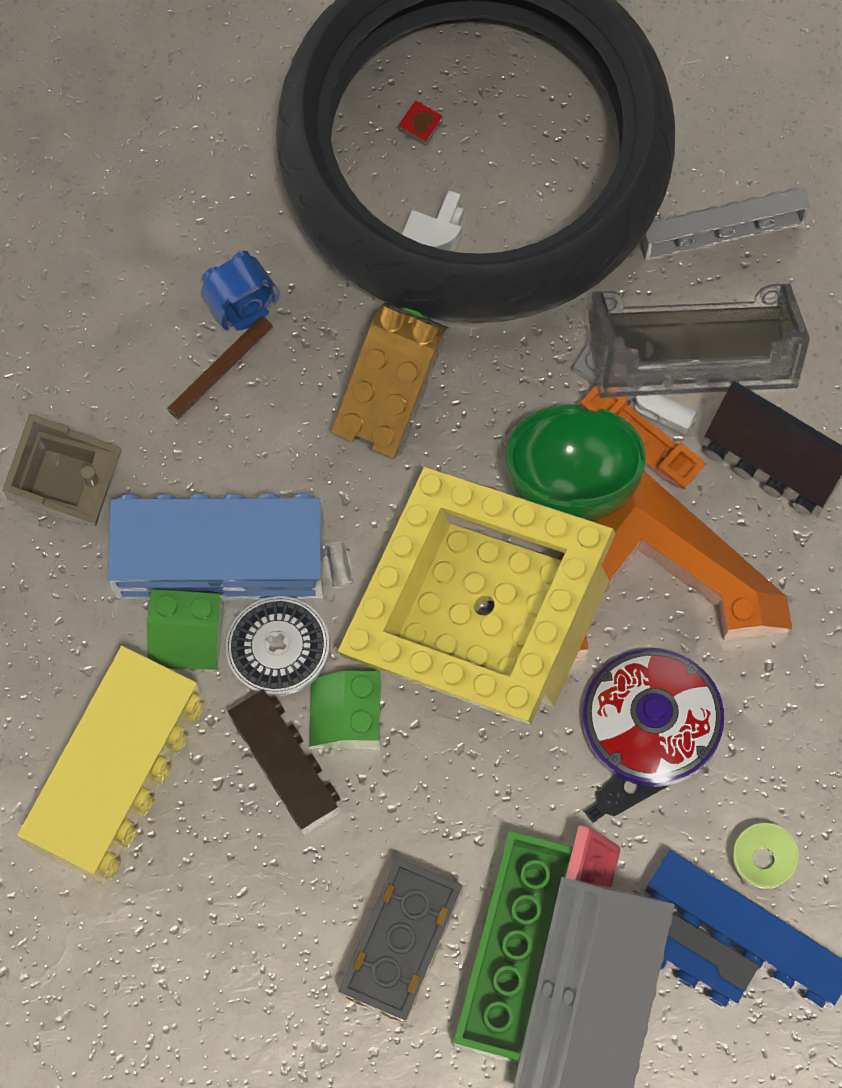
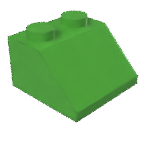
M151 589L147 622L148 659L166 668L218 672L224 602L221 594Z
M341 671L319 676L311 683L309 748L380 749V671Z

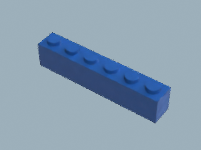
M669 850L645 889L650 894L649 897L675 904L674 910L681 914V919L696 928L702 927L712 934V938L729 948L731 946L743 954L742 956L759 965L758 970L763 966L774 974L772 979L781 986L790 990L794 986L805 993L803 999L812 1006L821 1010L824 1006L828 1009L835 1006L842 994V958L674 851Z

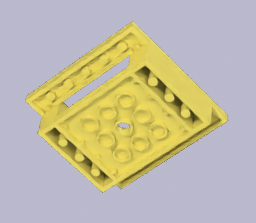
M424 467L337 652L344 658L531 726L541 702L553 707L555 706L609 584V579L602 564L615 537V532L613 528ZM445 513L565 553L561 561L451 524ZM482 602H494L495 606L490 614L479 615L477 613V609Z

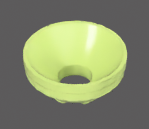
M773 823L754 824L745 829L735 842L733 848L734 866L741 878L748 884L757 888H776L787 882L795 873L799 862L798 846L790 833L781 826ZM766 849L772 854L774 862L770 868L760 869L754 864L753 854L756 850Z

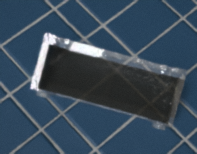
M790 283L767 285L756 293L754 301L624 307V299L618 292L598 291L592 293L589 325L597 390L600 398L727 392L733 380L750 390L798 388L810 337Z

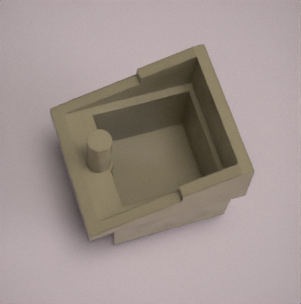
M29 413L2 491L7 500L18 503L22 508L82 525L89 523L96 526L122 449L71 430L67 426Z

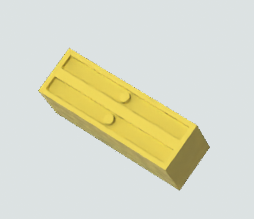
M121 645L17 836L28 848L101 885H104L107 878L111 880L119 869L121 860L118 857L123 847L129 848L137 835L138 829L135 828L137 821L141 815L146 816L154 803L155 797L151 795L157 784L163 785L169 776L172 768L169 762L175 752L179 754L184 748L188 739V734L185 733L191 721L195 723L198 721L204 710L205 704L202 703L203 696L198 684Z

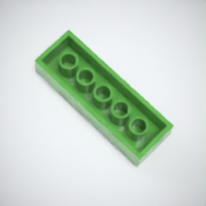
M509 830L453 1047L519 1065L561 877L566 878L573 847Z

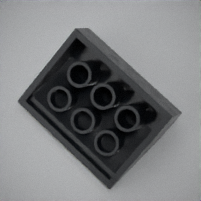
M733 380L704 436L701 447L705 449V453L713 460L718 462L725 461L735 467V472L747 480L753 478L764 485L763 488L772 496L777 498L782 496L789 500L800 513L807 516L812 514L818 518L842 480V445Z

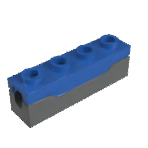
M672 914V924L669 928L664 950V960L660 969L663 970L666 966L678 973L675 978L682 984L692 989L697 985L709 992L707 998L720 1007L726 1008L727 1005H730L734 1008L743 996V992L746 991L759 965L675 914Z

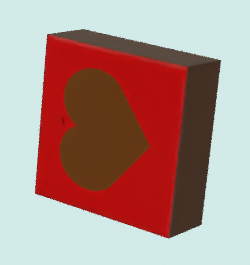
M415 100L399 123L398 131L426 146L443 122V115Z

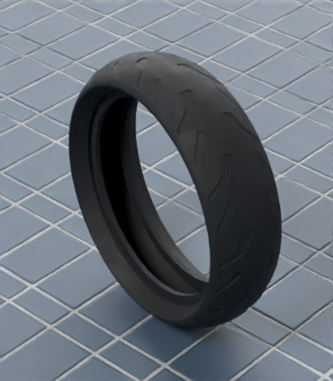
M335 0L333 4L329 5L321 13L306 33L285 77L278 107L276 129L277 155L285 189L292 208L305 232L319 251L338 271L358 287L382 301L400 308L418 311L433 319L464 323L504 322L552 310L577 298L604 280L633 252L649 230L668 188L675 156V118L667 79L657 54L640 26L616 0ZM470 18L510 22L532 29L556 41L573 53L589 69L605 92L613 110L618 129L619 158L606 187L599 197L574 222L548 238L518 249L480 254L460 253L428 246L400 234L374 216L359 201L342 175L334 155L331 136L336 111L349 83L360 68L384 46L418 28L443 21Z

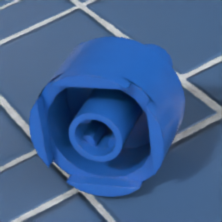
M248 251L238 252L231 260L219 267L209 268L202 276L204 281L201 290L202 298L222 327L228 331L229 327L233 326L237 331L251 327L261 316L266 317L270 313L267 307L272 301L276 305L280 297V291L258 259L250 256Z

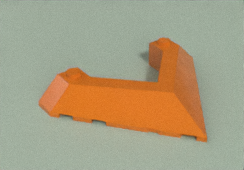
M645 471L637 490L624 506L605 518L593 521L594 523L613 528L615 532V537L602 564L609 579L605 593L627 563L631 561L637 551H640L648 558H653L667 568L670 574L684 584L692 586L707 597L708 601L718 607L723 640L790 632L793 630L787 596ZM561 552L558 560L562 561L565 553ZM585 636L575 660L586 659L588 653L587 636Z

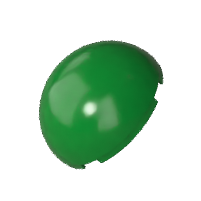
M579 404L560 405L532 414L515 428L506 450V464L510 481L521 499L593 522L616 512L633 496L644 473L645 449L642 439L635 428L617 414L605 409H601V412L580 409Z

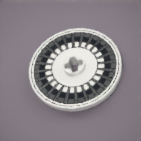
M272 596L250 604L237 615L228 630L225 650L230 669L241 684L256 693L264 689L268 696H285L303 690L321 674L329 657L330 639L324 620L309 604L288 596ZM282 639L285 649H276L275 652H272L273 649L270 643H279Z

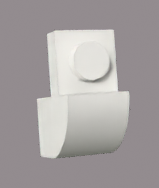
M448 190L437 218L412 210L402 235L438 249L455 250L462 239V227H460L465 209L461 207V194Z

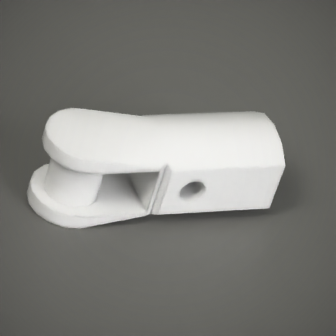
M648 388L639 390L634 403V409L640 415L657 420V422L685 435L696 415V411L666 399L664 396Z

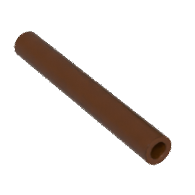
M261 316L167 408L168 412L175 419L180 420L273 329V325L264 316Z

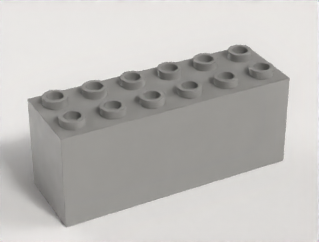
M561 877L514 1088H634L675 904L630 891Z

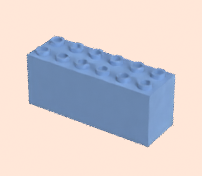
M128 494L120 496V499H110L108 582L116 599H150L151 589L221 594L222 598H267L272 596L323 598L324 516L321 498H315L311 494H296L294 498H280L276 494H262L259 498H245V496L240 494H228L224 496V499H210L208 495L194 494L189 496V499H175L173 495L160 494L156 495L154 499H141L140 496Z

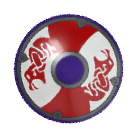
M641 649L625 653L613 659L594 677L584 700L583 730L590 750L596 759L615 776L641 786H669L694 776L711 760L722 737L724 708L715 683L698 664L672 651Z

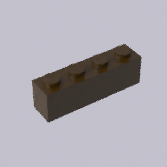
M263 689L227 711L232 723L303 836L339 814L337 803L341 799L331 783L324 785L318 776L322 772L319 763L312 753L307 756L304 754L299 746L304 741L294 724L288 727L281 717L285 710L275 695L269 698Z

